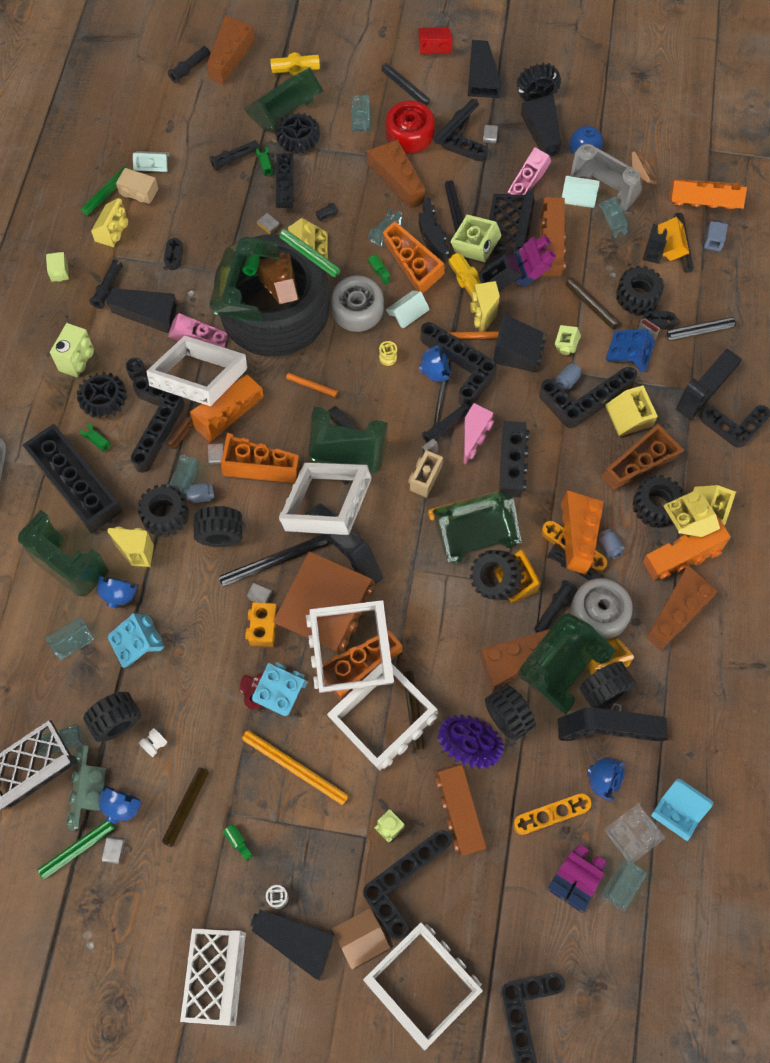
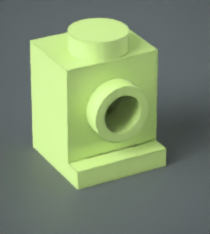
M560 325L555 342L559 353L563 355L575 353L578 341L581 338L578 327Z
M389 809L377 821V825L374 828L390 843L404 829V823Z

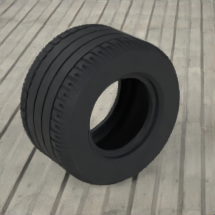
M266 234L244 240L225 254L216 270L214 291L221 322L229 337L238 346L249 352L275 357L298 352V350L300 351L310 345L320 335L329 316L328 278L326 271L283 241L279 234ZM259 245L264 250L260 260L274 257L281 252L290 253L295 273L297 295L300 297L293 305L278 311H260L248 306L250 298L257 291L265 288L263 283L259 281L257 271L254 275L248 276L242 270L251 249L255 251Z

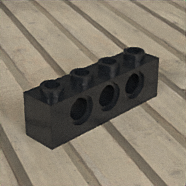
M504 421L499 480L500 496L521 498L522 492L526 491L527 480H524V474H527L528 463H524L525 457H528L529 447L525 446V441L529 440V430H526L525 422ZM512 441H517L519 444H513ZM510 458H517L518 461H513ZM514 474L517 478H512L510 475Z

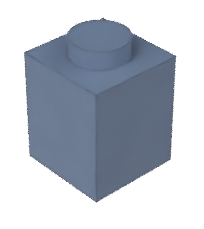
M710 221L706 231L704 248L721 251L726 239L728 224Z

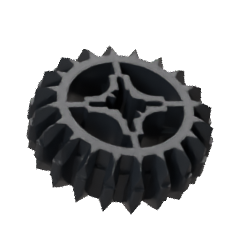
M544 62L540 65L538 63L535 66L530 65V68H525L524 72H521L517 78V90L523 100L528 99L529 101L556 94L561 84L560 73L555 68V65L551 66L550 63L545 65Z
M299 111L297 114L291 113L290 116L285 115V118H281L275 130L276 140L279 142L280 147H283L285 151L289 150L290 153L295 151L298 154L300 151L303 153L305 150L310 151L311 147L315 148L320 138V128L316 119H313L311 115L307 116L306 113L300 114Z
M104 371L101 375L96 372L93 377L89 375L88 380L83 379L84 384H79L80 390L77 391V401L85 414H90L92 418L97 416L101 420L102 416H105L108 419L109 414L115 416V411L121 412L120 406H125L124 400H127L126 387H124L123 381L117 375L113 376L111 372L108 375ZM116 390L114 397L111 398L113 391Z

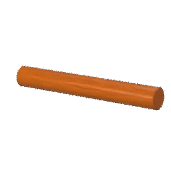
M448 332L458 339H497L499 332Z
M288 372L286 376L287 380L336 398L338 395L337 390Z

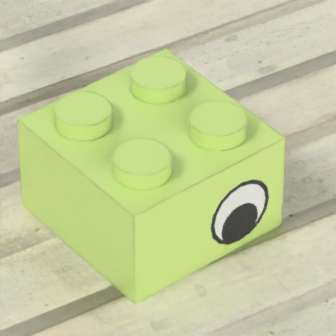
M466 215L452 238L451 244L455 253L462 254L463 257L486 262L500 239L501 232L495 221Z
M66 323L50 354L58 371L78 378L80 373L85 370L88 359L93 356L94 347L86 329Z

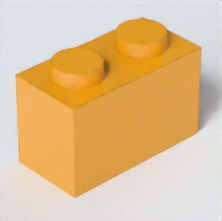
M677 217L658 225V234H663V230L667 229V243L662 254L663 257L666 256L669 261H673L689 254L684 226Z

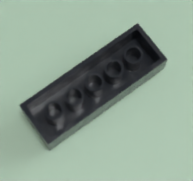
M52 424L23 444L31 459L91 534L123 512L118 501L55 424Z

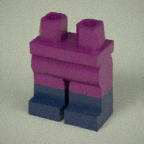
M542 236L539 239L532 237L522 248L514 252L522 272V276L515 280L514 283L526 287L546 270L552 268L551 262L556 259V255L553 250L548 249L546 251V248L551 245L550 238Z
M581 844L567 855L546 890L559 899L564 900L575 882L565 903L583 913L605 874L603 870L606 861L597 855L591 864L585 861L584 858L589 850Z

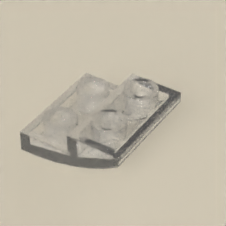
M639 803L604 829L630 865L666 838Z

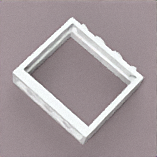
M184 336L146 372L149 386L212 406L247 370L245 354ZM186 355L225 367L207 387L167 374Z
M304 463L295 484H293L292 491L286 499L284 509L279 515V520L284 530L349 535L372 479L368 466ZM312 479L353 480L338 517L296 515Z
M383 600L310 609V615H306L307 627L312 628V635L308 637L310 648L314 647L315 656H311L312 668L317 670V676L313 678L315 689L319 688V693L394 683ZM375 610L384 678L325 685L317 617Z
M382 663L364 680L384 678ZM393 664V675L414 695L427 711L378 758L341 721L376 686L353 689L327 714L335 725L379 771L382 768L385 769L388 765L390 766L393 762L392 759L397 754L401 755L408 748L407 744L412 739H418L423 733L422 730L427 725L431 726L439 714L435 706Z
M420 923L363 981L421 1048L426 1050L483 990L480 988L482 984L473 974L470 977L464 970L466 968L465 964L458 957L454 959L449 954L451 949L443 940L440 943L434 937L435 931L428 924L424 926ZM420 934L472 991L427 1038L375 980Z

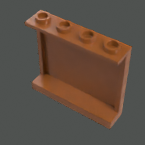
M309 551L273 622L280 628L288 629L309 639L308 636L312 635V628L307 627L306 615H310V609L366 603L368 598L372 597L375 592V583L369 577ZM365 611L317 617L320 645L341 655L342 651H345L348 647L350 634L354 633L358 626L357 620L359 616L363 615Z

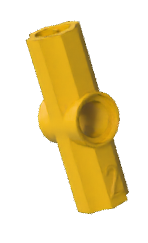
M294 52L285 58L270 59L272 73L289 72L291 75H300L305 70L320 69L319 55L301 56L299 53Z
M456 253L452 255L448 263L455 272L461 288H465L471 296V293L474 292L475 284H481L478 272L474 267H470L462 254Z

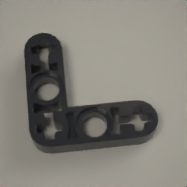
M469 115L457 127L460 131H453L442 143V147L475 161H483L487 156V147L461 137L469 124ZM467 145L469 148L462 149L460 148V146Z
M764 405L755 407L739 426L716 408L710 406L703 409L700 419L703 424L732 446L740 448L765 424L770 416V410ZM762 412L764 415L757 420V415ZM722 423L726 424L729 430H722L719 425ZM752 423L755 429L749 430L745 424ZM743 432L744 436L738 441L736 437H739Z

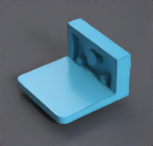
M132 614L108 635V640L123 668L129 667L147 651H161L165 647L161 635L157 632L153 620L148 614Z
M276 662L275 666L268 663L252 696V700L283 716H288L301 688L305 689L308 681L304 680L305 675L295 670L293 674L287 672V667Z
M676 779L660 799L651 816L688 841L697 824L713 806V801L683 780Z

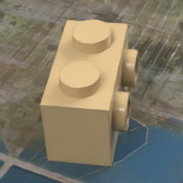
M127 168L123 170L116 182L120 195L148 204L151 203L159 189L155 177Z
M427 450L425 451L423 457H420L417 461L415 473L412 472L409 477L410 491L426 498L428 497L442 468V456Z

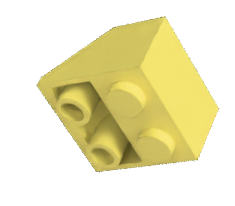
M117 198L105 205L91 230L95 242L114 247L116 242L120 240L123 229L128 225V218L121 199Z
M303 218L288 227V231L328 259V232Z
M496 281L475 284L474 292L471 293L472 302H470L471 312L475 313L474 325L475 328L479 329V332H485L497 316L500 295Z
M643 385L624 391L605 405L619 437L653 427L658 417Z
M718 485L694 487L693 491L700 489L715 512L716 517L720 518L725 526L736 492Z
M700 489L663 505L679 533L703 537L720 529L716 514Z
M123 527L108 528V533L116 548L131 566L151 567L154 545L147 531L141 528H135L134 530H128Z

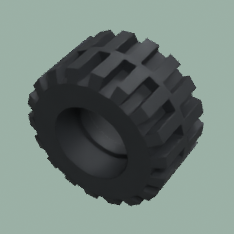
M636 266L635 269L631 267L629 271L626 270L623 273L616 291V299L619 300V305H623L622 309L629 310L628 313L631 314L635 312L636 315H640V313L644 315L645 312L653 311L658 306L664 284L663 279L659 278L660 274L658 272L655 273L654 269H647L648 267L646 266L644 268ZM633 288H641L647 293H639Z
M653 475L650 479L646 478L644 482H641L632 503L634 505V512H637L636 517L638 519L642 518V523L644 524L646 522L650 523L649 526L651 527L657 525V528L662 527L663 524L668 526L670 522L673 523L664 507L654 505L649 497L660 496L669 503L684 496L682 494V487L677 486L678 482H672V478L667 477L666 479L664 475H659L658 478L656 475Z
M162 484L161 487L155 485L152 490L150 488L147 489V494L143 493L141 495L142 500L138 501L139 507H137L144 527L151 534L156 533L159 537L162 534L165 537H169L170 533H173V535L177 534L176 530L179 529L181 531L183 529L182 524L186 525L187 518H189L188 506L183 494H181L180 490L174 489V486L169 485L167 487L166 484ZM162 505L173 506L172 511L166 516L158 517L154 515L155 510Z
M211 506L195 512L194 540L196 542L211 547H225L242 540V514L240 511L225 506Z
M487 550L485 554H479V559L473 561L475 566H471L470 569L473 571V574H470V579L474 581L471 583L472 587H477L475 591L484 598L497 600L513 597L512 594H517L519 592L517 588L523 585L521 579H524V575H521V572L524 571V568L519 566L521 561L515 559L516 556L514 554L500 550ZM497 564L503 569V579L498 586L494 585L491 580V571Z
M620 661L611 663L583 681L579 689L590 707L604 708L631 691L636 682L623 662Z
M505 684L485 698L489 715L499 730L510 740L516 741L536 727L535 718L530 707L518 691L510 685Z
M123 691L111 694L96 702L84 714L83 720L95 741L103 742L114 739L131 729L141 718V712L130 693Z

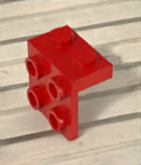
M449 27L418 29L420 54L452 53V34H450Z

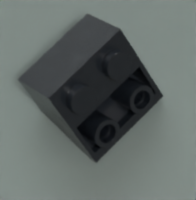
M511 246L482 267L478 274L481 284L496 281L498 291L500 292L522 276Z

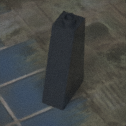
M472 40L468 96L500 98L501 81L489 42Z
M553 94L522 103L521 116L539 150L548 154L549 157L559 154L561 138Z
M111 288V293L107 296V305L112 313L169 333L177 307L175 294Z
M259 910L258 914L255 913L250 924L253 927L252 932L313 978L320 981L335 938L334 935L263 910Z

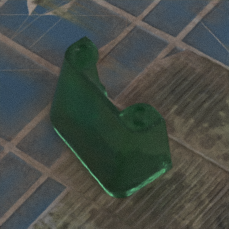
M314 406L311 416L309 440L310 458L313 461L328 464L337 462L341 464L367 465L370 474L377 473L381 468L388 444V423L378 420L371 421L366 428V432L329 424L330 413L324 408Z
M506 492L490 493L439 507L432 511L448 563L461 562L462 558L465 557L464 553L499 543L506 548H512L517 546L518 543H522L514 499Z

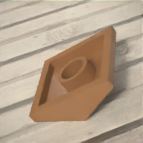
M637 151L632 152V168L639 172L640 178L647 183L659 184L644 154Z
M371 908L332 928L351 970L390 949Z

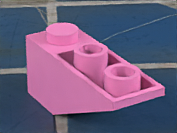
M534 147L508 193L526 195L527 191H530L550 165L551 159L549 155Z
M178 313L172 321L168 337L179 341L184 336H188L225 348L228 334Z
M475 403L467 413L464 422V464H467L469 459L472 460L477 452V445L483 443L486 437L484 435L487 430L490 431L494 424L492 420L493 412Z

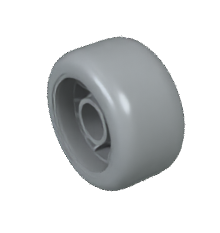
M355 275L342 279L335 285L331 293L332 316L339 326L348 331L363 332L373 328L382 318L384 311V296L380 286L374 280L365 276Z
M606 578L592 579L584 583L577 590L571 604V618L577 630L584 636L599 641L610 640L621 634L628 625L633 611L632 600L626 589L619 583ZM598 605L605 607L606 610L600 609Z

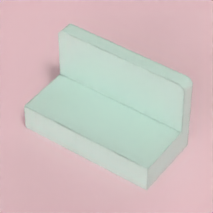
M136 151L133 153V170L167 172L170 153Z
M566 176L562 198H565V204L594 208L600 181Z
M413 290L386 309L388 315L396 317L401 328H405L430 310L421 291Z

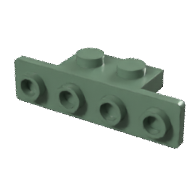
M82 745L74 754L78 763L71 776L73 791L69 795L71 807L66 817L68 831L78 829L81 809L100 811L99 797L104 786L106 768L86 766L88 745Z

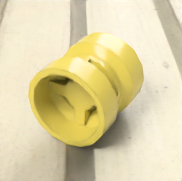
M385 341L379 347V360L383 365L391 366L397 360V346L391 341Z

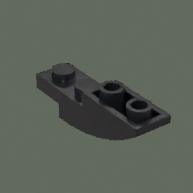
M293 153L276 154V208H293Z
M423 198V213H419L418 220L420 233L429 251L446 264V257H449L448 246H445L447 241L446 232L442 231V225H437V219L433 218L435 206L431 205L430 198Z

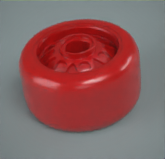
M409 100L399 102L390 108L385 118V135L388 143L398 140L405 153L423 151L431 144L435 131V119L432 111L425 104Z

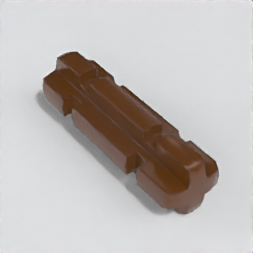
M186 417L182 422L183 425L180 424L172 435L173 438L168 440L167 445L171 449H176L180 444L179 441L182 442L190 431L189 428L194 426L192 418Z

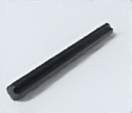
M322 535L222 574L219 576V581L222 586H226L309 551L323 547L328 544V541Z

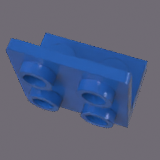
M648 329L615 331L606 360L608 362L633 361L639 372H645L655 341Z

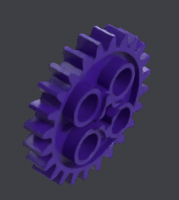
M463 714L459 718L456 715H453V718L447 717L446 721L443 720L438 731L437 739L440 740L439 745L444 746L443 751H449L448 757L454 756L456 757L455 762L460 760L463 766L468 763L472 769L474 765H477L479 769L482 766L487 769L490 765L495 766V763L499 762L504 751V744L501 743L502 738L497 737V731H492L493 726L487 727L486 721L480 723L479 718L473 720L470 715L468 718H465Z

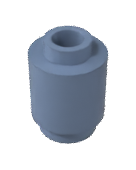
M573 363L567 365L556 377L557 384L563 390L571 389L581 376L582 371L580 367Z
M208 482L191 484L190 489H186L187 498L192 503L207 502L215 499L213 484H208Z
M607 529L598 535V542L608 558L612 557L615 559L623 554L624 546L615 532Z

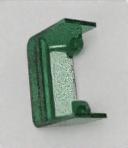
M308 67L248 105L244 110L262 129H268L269 131L277 126L275 123L280 118L303 103L308 105L314 101V96L322 93L324 90L311 68Z
M244 237L225 249L210 299V308L214 314L263 323L258 307L241 304L242 295L235 286L244 256L253 254L275 259L281 258L276 242Z

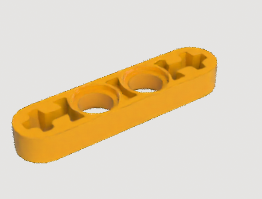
M554 521L546 522L542 528L543 537L553 545L555 543L559 544L558 547L565 550L566 546L561 542V539L564 538V528ZM554 528V532L550 534L547 532L548 529ZM595 550L590 568L598 573H602L607 566V559ZM595 562H601V566H594Z
M577 794L521 814L514 820V830L520 835H526L585 814L591 808V799L586 794ZM578 799L586 802L584 809L578 806L573 809L575 813H572L571 806L577 804ZM557 806H565L568 810L567 815L559 816L556 812ZM539 812L546 813L548 815V822L540 823L537 820V814ZM530 815L533 816V822L537 827H533V823L528 824L526 830L518 827L521 819L523 822L531 820Z

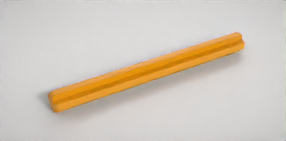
M250 730L244 733L243 741L341 805L348 799V794Z

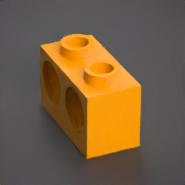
M252 603V609L248 610L250 628H246V639H248L250 646L274 648L276 624L273 621L278 613L276 604ZM260 613H267L265 618L257 617ZM259 631L265 632L263 637L255 636Z

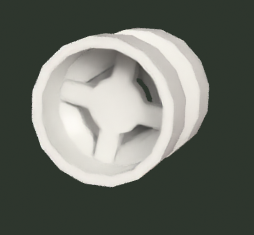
M154 728L149 732L147 738H143L139 742L141 747L151 757L157 754V750L160 747H164L168 743Z
M274 885L267 890L266 901L272 908L279 910L287 905L289 896L284 887Z

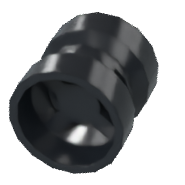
M131 358L126 362V370L132 381L137 377L147 376L144 363L140 358Z

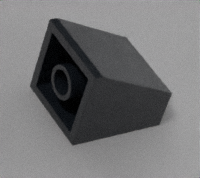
M503 314L493 360L498 365L535 372L536 366L541 365L543 355H539L540 350L544 351L546 340H542L544 332Z

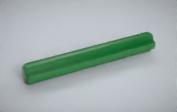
M126 166L120 169L81 207L83 214L88 216L117 188L116 182L123 170L127 168Z
M283 229L280 232L279 237L331 276L336 277L340 273L338 266L290 231Z
M104 821L37 869L39 875L43 879L47 878L115 829L112 822Z

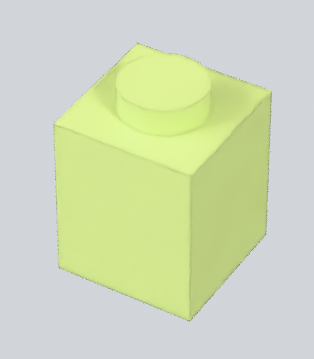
M64 252L46 254L47 272L51 282L69 280L68 262Z

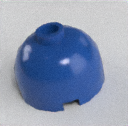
M592 126L578 128L571 137L569 144L570 152L575 154L583 144H590L602 151V134Z
M440 344L427 349L421 357L422 363L419 364L421 374H425L433 382H442L451 378V376L447 375V373H450V368L445 353L441 354L440 349H443Z
M99 576L97 593L102 600L107 602L106 606L118 608L119 605H126L134 598L138 584L133 583L131 586L125 580L107 576L106 580H103L104 577Z
M606 757L591 765L587 772L591 790L607 801L613 800L614 797L611 796L613 791L615 790L618 793L623 782L625 770L621 768L625 766V763L615 758Z
M103 786L99 797V808L107 816L105 820L117 824L118 821H128L137 815L143 803L141 799L123 791H114L115 788Z

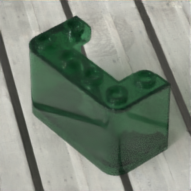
M40 510L20 531L18 542L34 563L77 596L83 597L88 595L97 586L99 576L105 577L108 574L109 570L100 554L93 549L86 554L77 551L72 557L60 550L59 547L63 542L62 535L54 529L49 521L50 517Z
M567 613L557 620L520 667L518 674L548 704L566 715L575 702L574 696L567 691L591 660L599 664L605 663L610 660L616 650L589 623Z

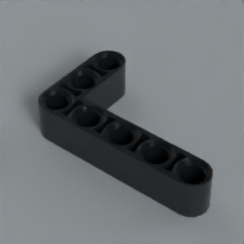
M424 323L421 326V342L429 348L440 344L443 348L440 349L441 354L445 353L448 360L471 373L459 391V404L462 406V404L466 403L471 407L493 381L496 373L495 361L434 323Z
M726 349L699 381L695 378L690 381L681 396L676 410L689 420H692L738 367L742 358Z
M625 367L575 402L554 380L546 379L541 384L539 397L566 427L574 428L604 408L608 402L621 393L631 389L635 383L637 371L633 367Z
M140 376L133 381V388L137 397L159 406L131 454L134 468L136 471L143 473L152 466L185 404L183 397L149 386L148 378Z
M321 503L304 514L336 517ZM352 529L349 535L320 533L349 559L355 572L371 578L375 584L383 579L369 545Z
M588 707L557 719L558 740L573 741L594 733L649 741H665L669 739L667 718Z
M445 830L435 832L367 883L363 889L365 901L390 937L396 941H401L407 936L408 925L388 895L449 849L452 840L450 834ZM439 836L445 837L447 844L439 846L436 843V838ZM427 849L431 856L428 859H422L419 856V851ZM404 862L413 864L414 868L411 872H404L401 866ZM387 875H394L396 883L389 886L384 882V878ZM370 888H376L379 891V895L377 898L371 899L367 896V891ZM382 906H389L392 910L391 915L388 917L381 916L379 913ZM395 924L404 926L405 932L403 935L397 936L393 933L392 928Z
M551 973L511 981L501 987L500 998L514 1063H520L524 1057L529 1058L531 1063H537L524 1001L561 993L565 988V980L560 974ZM550 978L558 980L559 988L557 991L550 989L548 984ZM529 982H534L538 987L535 995H531L527 991V984ZM508 986L516 990V997L513 1000L508 999L505 995V989ZM512 1010H518L521 1013L519 1023L511 1021L510 1013ZM519 1033L524 1034L526 1037V1044L523 1047H519L515 1043V1037Z

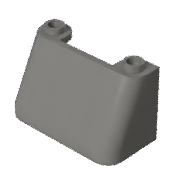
M590 144L581 145L575 152L570 176L591 179L593 176L618 190L617 199L621 200L619 208L627 211L642 190L639 172Z

